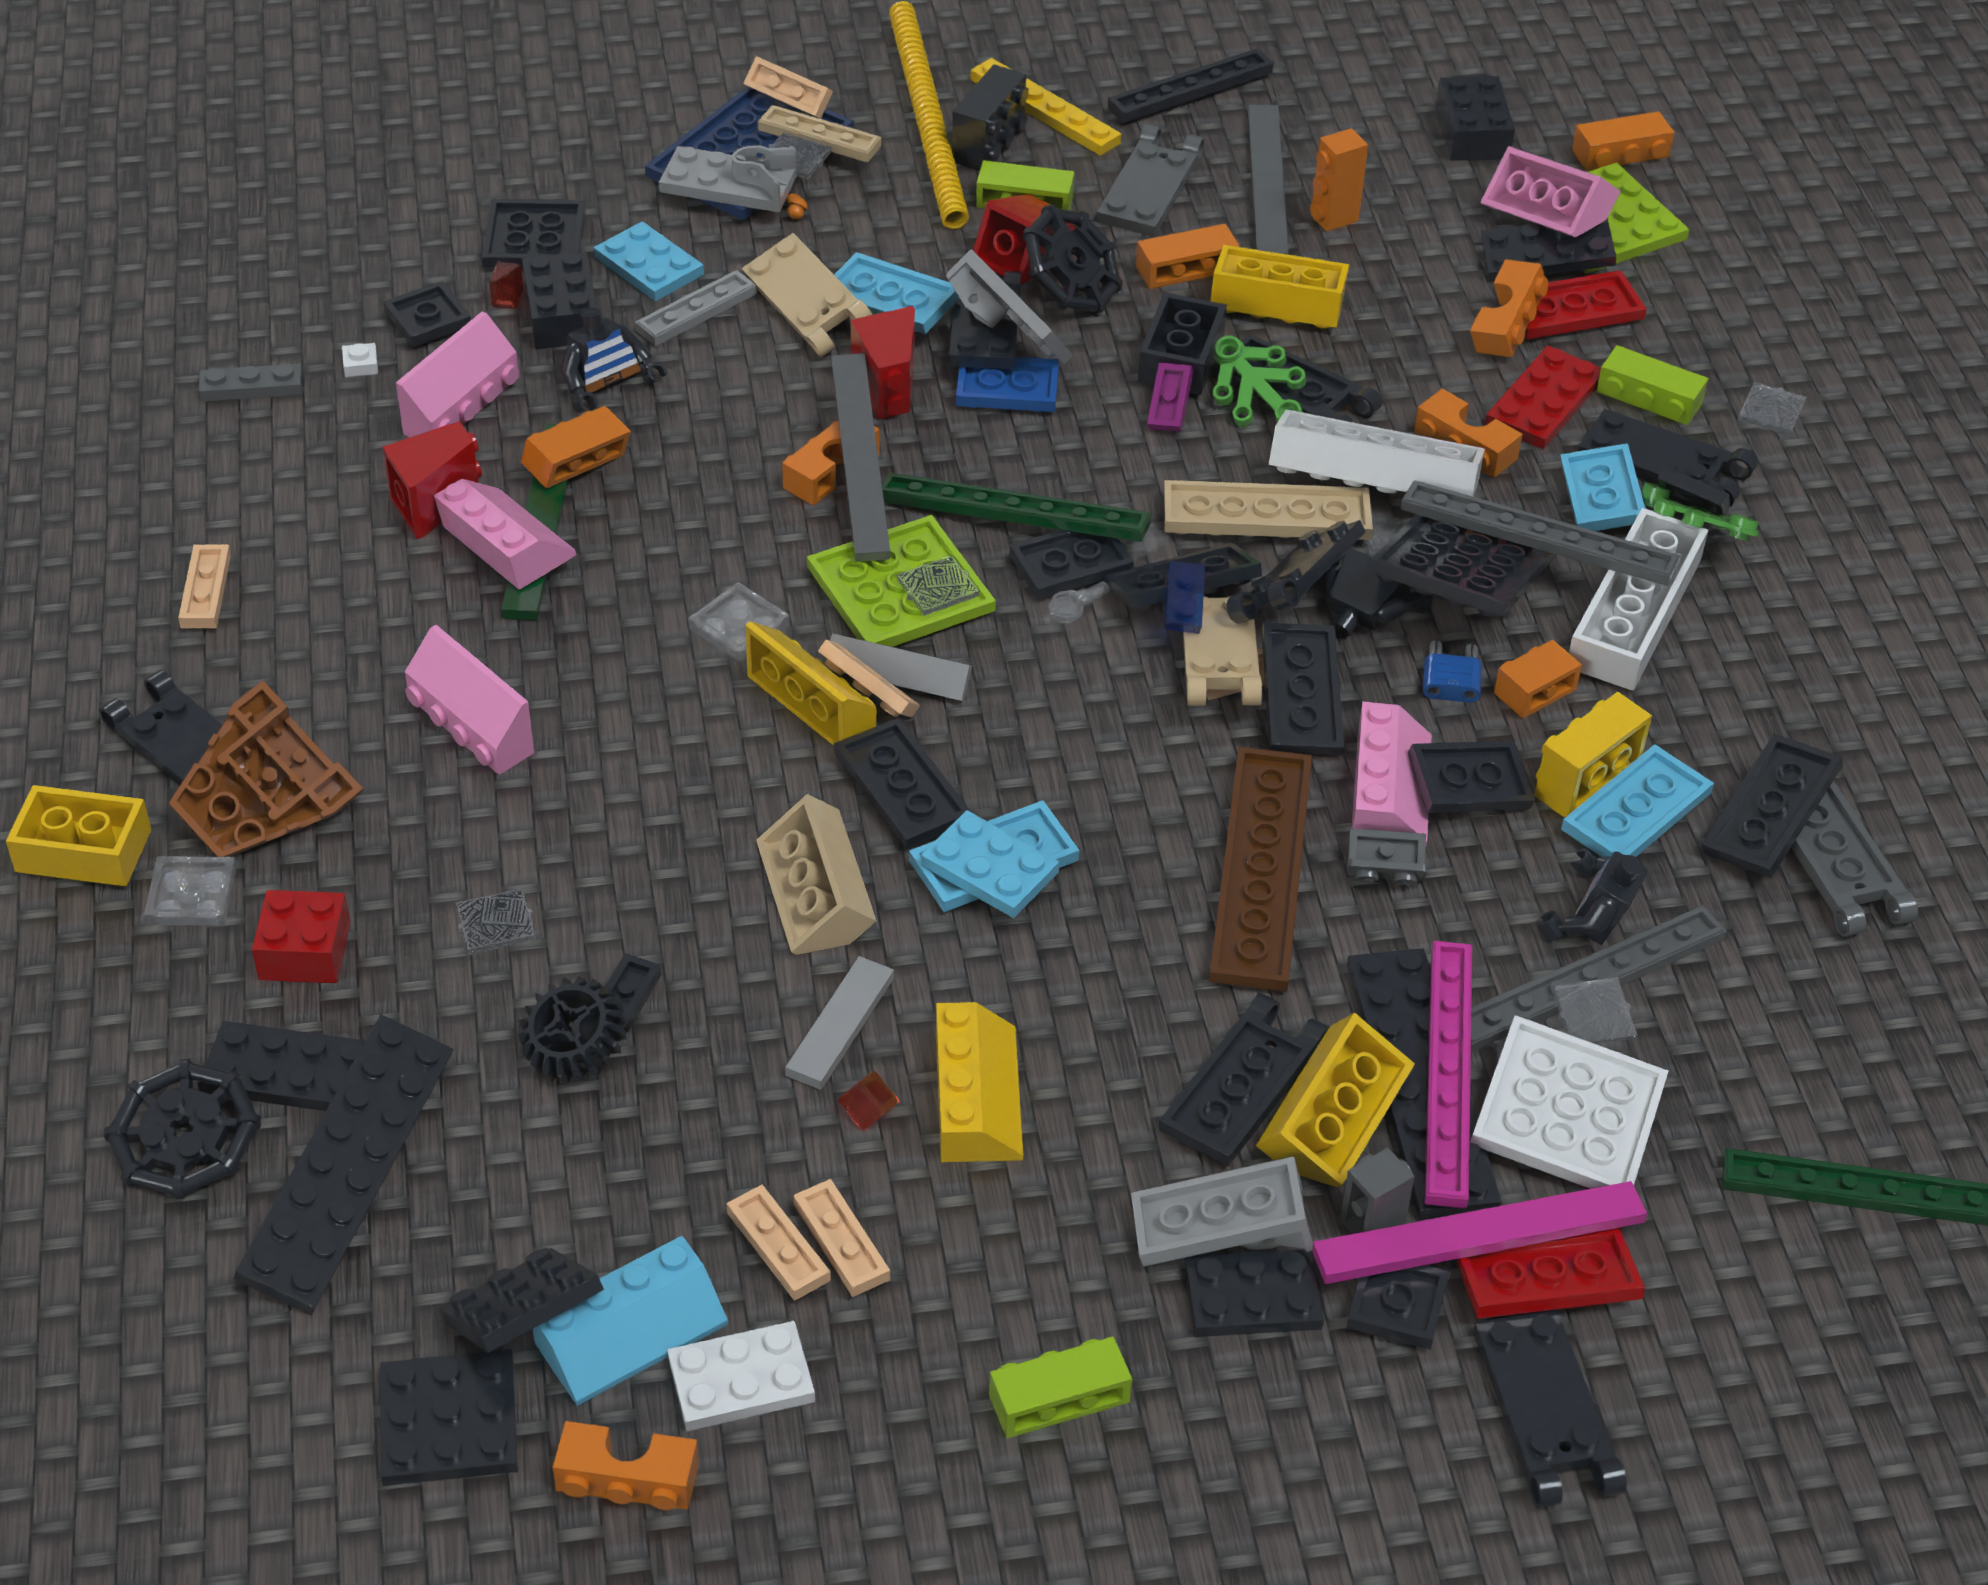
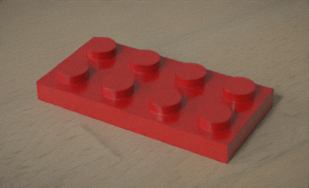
M1621 270L1548 282L1547 293L1539 301L1535 318L1529 322L1525 330V338H1539L1645 319L1647 308Z
M1547 345L1487 413L1485 425L1497 419L1522 433V441L1544 450L1597 388L1601 367Z
M1620 1228L1455 1259L1477 1318L1641 1300L1644 1296L1645 1286Z

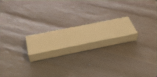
M774 105L758 121V130L780 137H784L786 134L790 140L795 141L800 138L802 140L799 141L800 143L804 142V144H811L814 147L820 144L821 149H823V145L827 151L864 162H869L881 147V137Z

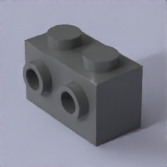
M1386 1148L1374 1156L1372 1154L1366 1155L1356 1166L1348 1170L1340 1220L1352 1234L1405 1224L1415 1177L1409 1165L1404 1160L1398 1159L1389 1148Z

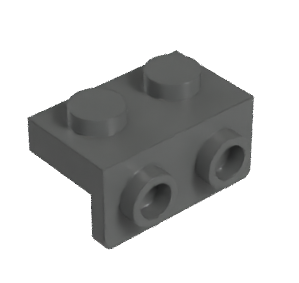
M1350 828L1347 876L1356 877L1357 881L1364 883H1374L1379 881V878L1394 879L1395 884L1404 886L1415 885L1417 881L1423 882L1427 872V864H1425L1426 834Z

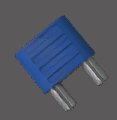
M1432 641L1430 643L1429 655L1424 660L1423 694L1428 698L1466 703H1473L1479 700L1481 697L1482 663L1478 660V647L1473 645L1472 657L1471 644L1466 646L1465 656L1442 654V643L1440 641L1437 642L1435 653V641Z

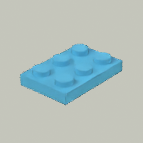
M643 221L593 247L594 258L655 302L704 275V265Z
M1628 443L1560 454L1561 467L1576 526L1598 531L1634 524L1641 509H1645Z
M968 810L921 854V866L1012 918H1015L1059 873V861Z

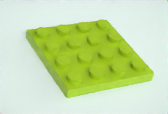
M1617 162L1587 172L1602 177L1621 191L1608 216L1616 253V264L1688 239L1690 229ZM1602 268L1586 269L1582 271L1585 274Z
M932 515L888 529L889 560L855 562L853 541L807 556V568L853 634L860 640L893 647L996 611V600ZM944 559L955 562L951 564L929 565L941 560L945 561ZM948 565H950L951 574H952V578H953V583H954V584H952V580H951V576H950V572H949V567H948ZM951 565H953L954 573H955V577H956V582H957V583H955V579H954V575H953V571H952V566H951ZM955 565H956V567H957V572H958V576H959L960 583H958V578H957V574H956V570H955ZM932 566H946L948 575H942L946 574L944 567H935V569L941 568L944 571L942 573H937L936 575H942L945 584H943L941 576L940 584L938 578L939 576L933 575ZM922 567L927 588L968 585V579L970 581V586L968 589L974 590L975 588L976 591L966 590V594L964 595L967 586H960L961 588H958L956 590L961 591L954 592L953 589L951 597H948L951 600H947L946 602H944L948 594L950 593L952 587H945L949 590L939 588L941 590L948 592L943 600H940L944 597L946 592L942 591L943 596L940 597V599L928 596L931 594L923 589H920L919 592H917L920 585L924 583V581L922 580L913 594L912 592L916 588L918 578L914 579L911 588L910 586L908 587V584L906 583H910L911 585L913 577H911L910 580L906 583L905 581L913 574L915 569L918 570L917 572L921 573V570L919 569ZM924 567H926V570H927V575H928V579H929V584H930V586H928L927 577H926V572H925V568H924ZM928 567L930 568L933 585L931 584ZM959 568L961 569L964 583H962ZM907 572H909V573L902 579V577H901L900 575L902 574V575L904 576ZM915 573V574L913 575V576L922 578V574H920V573ZM932 589L934 593L942 595L938 589ZM921 595L922 597L924 596V599L930 598L931 601L936 600V602L933 605L930 604V602H925L924 599L921 601L918 598H920Z

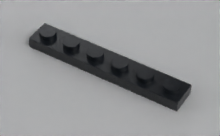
M1256 48L1108 97L1107 108L1122 123L1133 121L1137 118L1273 73L1274 63Z

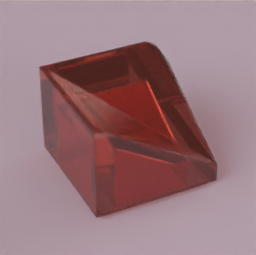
M504 262L496 264L490 279L493 307L516 309L524 291L521 265Z
M875 1071L855 1084L837 1100L862 1130H866L900 1102Z

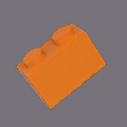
M1552 639L1539 647H1533L1526 654L1513 661H1507L1499 667L1494 694L1523 719L1575 691L1582 664Z

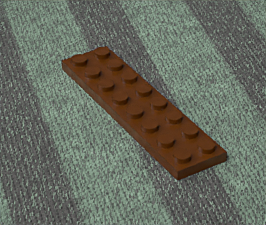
M1238 747L1209 982L1287 992L1312 755Z

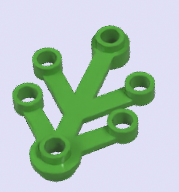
M1224 336L1217 341L1213 348V357L1215 362L1220 365L1217 385L1213 388L1214 401L1221 406L1228 405L1233 401L1234 395L1230 383L1235 368L1242 376L1237 406L1232 412L1234 423L1237 426L1246 427L1253 422V412L1251 409L1253 390L1275 411L1277 422L1286 409L1302 412L1301 406L1297 401L1292 399L1283 400L1267 383H1287V386L1294 390L1300 389L1306 384L1305 371L1301 367L1280 368L1286 362L1285 350L1281 346L1274 345L1269 348L1245 347L1243 342L1234 336ZM1228 352H1234L1232 355H1225ZM1275 354L1281 355L1278 359H1271ZM1247 360L1267 361L1268 366L1271 368L1252 367ZM1296 375L1301 377L1299 380H1291ZM1221 392H1228L1224 397L1218 396ZM1241 413L1248 414V416L1245 418L1238 417V415Z
M1646 482L1641 493L1642 497H1644V505L1653 507V511L1673 517L1675 511L1684 513L1682 522L1699 528L1703 527L1704 522L1715 524L1717 528L1729 531V536L1749 541L1750 536L1758 537L1759 531L1756 529L1759 522L1737 514H1731V517L1723 515L1718 517L1706 508L1696 505L1687 506L1670 500L1671 490Z

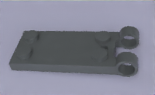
M1146 123L1142 129L1139 142L1099 207L1096 222L1155 237L1195 165L1201 159L1205 138L1188 134L1183 151L1160 147L1162 127Z
M1833 781L1791 849L1833 912L1836 930L1842 937L1863 933L1866 929V917L1859 904L1881 899L1885 901L1886 914L1892 924L1899 925L1915 921L1918 917V906L1914 896L1907 891Z

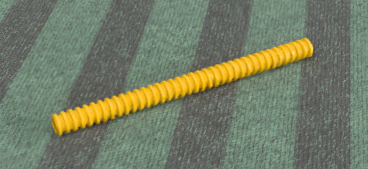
M900 1L892 5L889 17L943 225L948 229H960L968 222L969 213L915 9L909 2Z

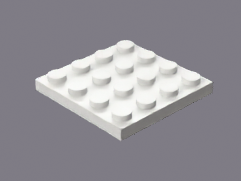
M1515 1015L1470 1142L1478 1144L1480 1148L1590 1189L1632 1181L1634 1185L1668 1070Z

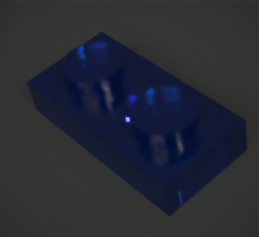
M1170 561L1167 573L1164 629L1200 633L1203 616L1205 565Z

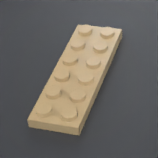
M1164 480V532L1289 538L1302 537L1313 530H1317L1320 534L1326 532L1328 527L1340 521H1345L1346 524L1360 520L1366 533L1358 540H1372L1373 525L1369 488Z

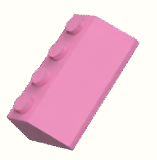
M1508 146L1480 203L1561 233L1577 237L1606 221L1621 191L1602 177Z
M481 312L396 382L404 435L413 437L458 421L464 425L519 378L517 352L487 313Z
M461 479L434 495L443 527L519 590L577 555L574 548L499 488Z
M434 625L431 627L405 670L407 683L405 693L411 704L415 707H421L429 714L434 724L439 727L443 726L452 734V737L460 746L465 745L475 754L477 760L482 765H488L499 775L534 754L528 701L439 626Z
M1362 701L1357 737L1352 828L1426 834L1427 846L1428 812L1408 751L1412 744L1431 743L1432 734L1400 705Z

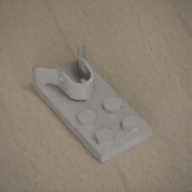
M678 146L659 181V191L661 193L780 212L797 177L796 149L793 146L787 148L746 146L729 155L723 152H711L693 147ZM757 153H762V154H764V155H765V158H764V159L759 158V157L757 156Z
M972 249L948 271L947 279L962 300L964 306L972 311L977 320L993 328L1007 314L1050 360L1056 356L1065 364L1073 356L1055 333Z
M1294 1156L1131 1193L1138 1250L1143 1266L1238 1245L1255 1250L1272 1249L1281 1245L1305 1248L1306 1252L1311 1251L1313 1247L1302 1196V1183Z

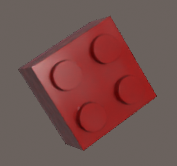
M267 890L252 946L258 980L338 983L351 925L345 893Z

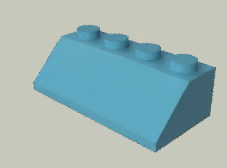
M680 1236L600 1278L604 1288L603 1291L533 1328L535 1345L578 1406L668 1357L667 1349L693 1344L727 1326L728 1319L705 1266L684 1237Z

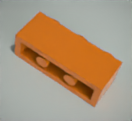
M1660 111L1576 125L1572 151L1586 171L1595 170L1616 162L1619 165L1667 158L1670 156L1675 132Z
M1352 128L1319 138L1310 213L1312 218L1326 231L1359 221L1368 144Z
M1226 224L1137 241L1136 268L1149 289L1211 277L1214 275L1223 245L1240 247Z
M603 406L593 411H587L567 422H560L555 427L543 432L532 434L525 442L521 463L546 488H549L623 456L631 431L606 406Z

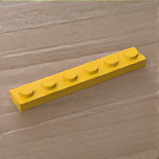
M990 58L971 69V80L978 83L993 64L1005 68L1008 67ZM1026 78V87L1029 89L1028 98L1025 103L1026 113L1100 156L1121 144L1122 133Z

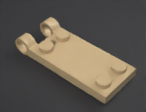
M794 233L742 268L745 276L757 285L758 291L801 335L820 358L835 349L832 340L826 332L848 317L853 320L872 315L866 304L861 299L858 300Z
M1195 596L1181 600L1187 706H1206V690L1241 689L1242 705H1261L1262 682L1259 674L1254 619L1240 624L1234 623L1227 613L1226 604L1228 598Z

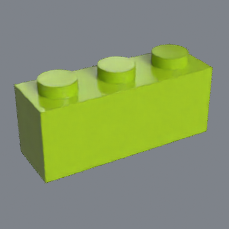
M983 161L977 180L976 208L985 209L988 200L1030 194L1059 209L1070 211L1074 193L1075 171Z
M1616 345L1601 367L1596 392L1689 425L1703 403L1709 378Z
M1112 1336L1102 1340L1091 1339L1078 1347L1060 1352L1049 1351L1042 1354L1039 1358L1019 1364L1007 1363L997 1370L990 1372L989 1397L1007 1439L1130 1403L1132 1377L1115 1338Z

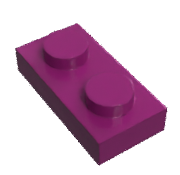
M1159 363L1147 421L1149 429L1182 432L1193 376L1191 365Z

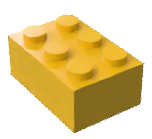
M1616 692L1605 701L1600 700L1588 714L1582 718H1575L1566 730L1557 736L1552 735L1546 740L1541 749L1543 756L1540 768L1536 773L1537 784L1534 796L1564 818L1567 817L1643 754L1652 715L1619 692Z
M33 785L6 839V844L15 872L127 886L152 829L144 799Z

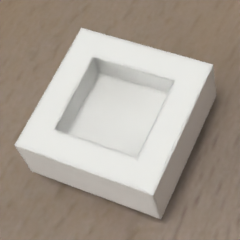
M358 343L342 346L345 377L378 374L375 343Z

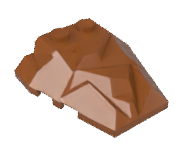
M262 680L233 703L227 713L228 718L218 733L213 734L208 742L209 747L200 761L194 763L170 800L169 805L221 861L331 817L364 790L339 762L334 764L290 717L287 705Z

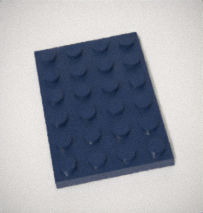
M747 86L645 165V176L659 182L678 146L732 155L736 150L746 146L778 148L780 146H791L785 142H788V140L793 144L800 143L797 141L795 143L790 139H784L785 141L780 139V136L758 130V121L772 105L808 116L812 115ZM825 108L821 117L822 120L854 129V120ZM793 145L794 147L798 146L799 149H796V156H798L796 157V162L806 156L803 153H806L808 150L807 145ZM812 146L815 158L812 151L809 155L811 156L810 158L820 159L828 151L825 150L824 153L823 149H821L820 152L823 154L820 155L816 151L817 147ZM757 153V156L761 159L765 156L762 153ZM806 157L805 159L812 161L804 162L801 164L805 165L813 162L815 163L817 160L808 159V157ZM797 168V177L804 172L799 170H806L807 168ZM697 199L743 221L757 210L756 208Z

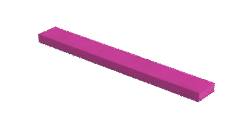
M1433 941L1425 1171V1204L1467 1208L1472 944Z
M1632 1181L1314 1241L1312 1252L1324 1283L1329 1284L1645 1223L1647 1212Z

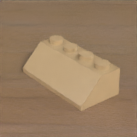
M806 794L756 840L791 953L799 955L849 945L877 921L839 809Z

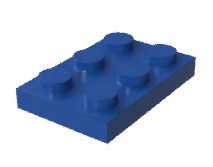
M1016 357L1015 369L959 367L956 406L1055 412L1059 359Z

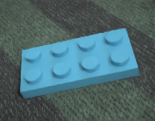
M858 252L834 274L858 300L861 299L866 304L872 315L913 306L915 308V331L926 334L960 298L950 282Z
M1654 744L1565 817L1561 830L1599 856L1610 857L1614 851H1617L1624 855L1637 857L1712 793L1714 783Z
M1043 800L987 821L1059 861V868L1079 861V849ZM935 841L909 850V862L943 912L979 899L921 866V854Z

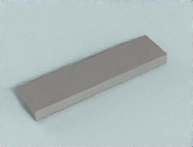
M735 270L635 322V330L651 344L657 346L756 295L757 285Z
M832 633L830 641L839 643L893 685L960 701L965 699L972 665Z
M859 956L786 1065V1076L822 1090L893 981L894 969Z

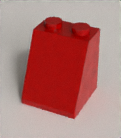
M1030 194L988 200L973 251L994 272L1004 277L1005 270L1021 271V284L1026 283L1031 279L1028 273L1031 269L1027 245L1022 238L1025 228L1030 227L1040 216L1042 208L1050 204ZM1065 223L1066 225L1070 226L1068 229H1075L1073 227V224ZM1048 225L1043 231L1050 236L1054 233L1051 225ZM1040 246L1042 256L1045 251L1044 247Z
M909 306L851 320V354L865 353L871 407L877 418L880 420L909 413L915 364V308Z
M460 421L382 447L390 499L416 539L425 537L442 523L434 498L435 494L461 479L479 483L478 479L482 477L480 465L475 458V453L479 451L477 440L472 432L468 433Z

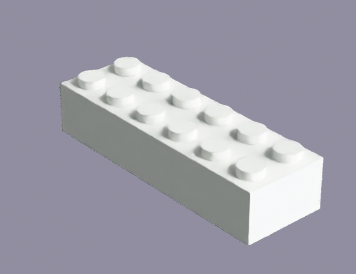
M1286 409L1275 425L1269 465L1277 466V470L1284 473H1296L1297 470L1308 472L1312 478L1319 480H1329L1330 477L1343 479L1344 484L1354 487H1361L1363 484L1377 486L1378 491L1392 494L1396 493L1397 490L1407 492L1412 482L1416 480L1474 497L1485 449Z
M1644 508L1641 509L1625 540L1681 555L1679 566L1669 586L1608 570L1572 636L1569 654L1582 664L1581 673L1634 691L1701 561L1708 529L1695 527L1681 520Z

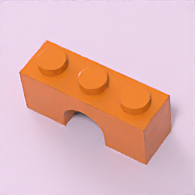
M1505 259L1494 281L1499 304L1503 306L1497 308L1481 307L1470 329V333L1477 353L1513 357L1518 345H1521L1524 340L1525 330L1529 322L1535 318L1541 297H1544L1547 293L1548 279L1545 278L1542 265L1539 263Z
M1443 388L1418 406L1414 433L1419 436L1484 448L1480 471L1490 477H1497L1518 460L1522 433L1497 419L1481 427L1466 424L1469 403Z
M838 420L834 421L822 433L810 439L806 445L793 455H789L782 462L783 489L813 506L836 489V464H843ZM874 426L877 453L880 455V428Z
M565 1421L553 1464L556 1491L564 1492L572 1497L588 1495L607 1498L619 1504L636 1502L650 1504L661 1510H672L674 1508L688 1510L699 1466L698 1443L696 1439L653 1433L650 1447L645 1455L637 1460L626 1462L611 1456L612 1445L609 1427Z

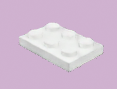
M795 1321L667 1349L686 1432L815 1402V1392Z

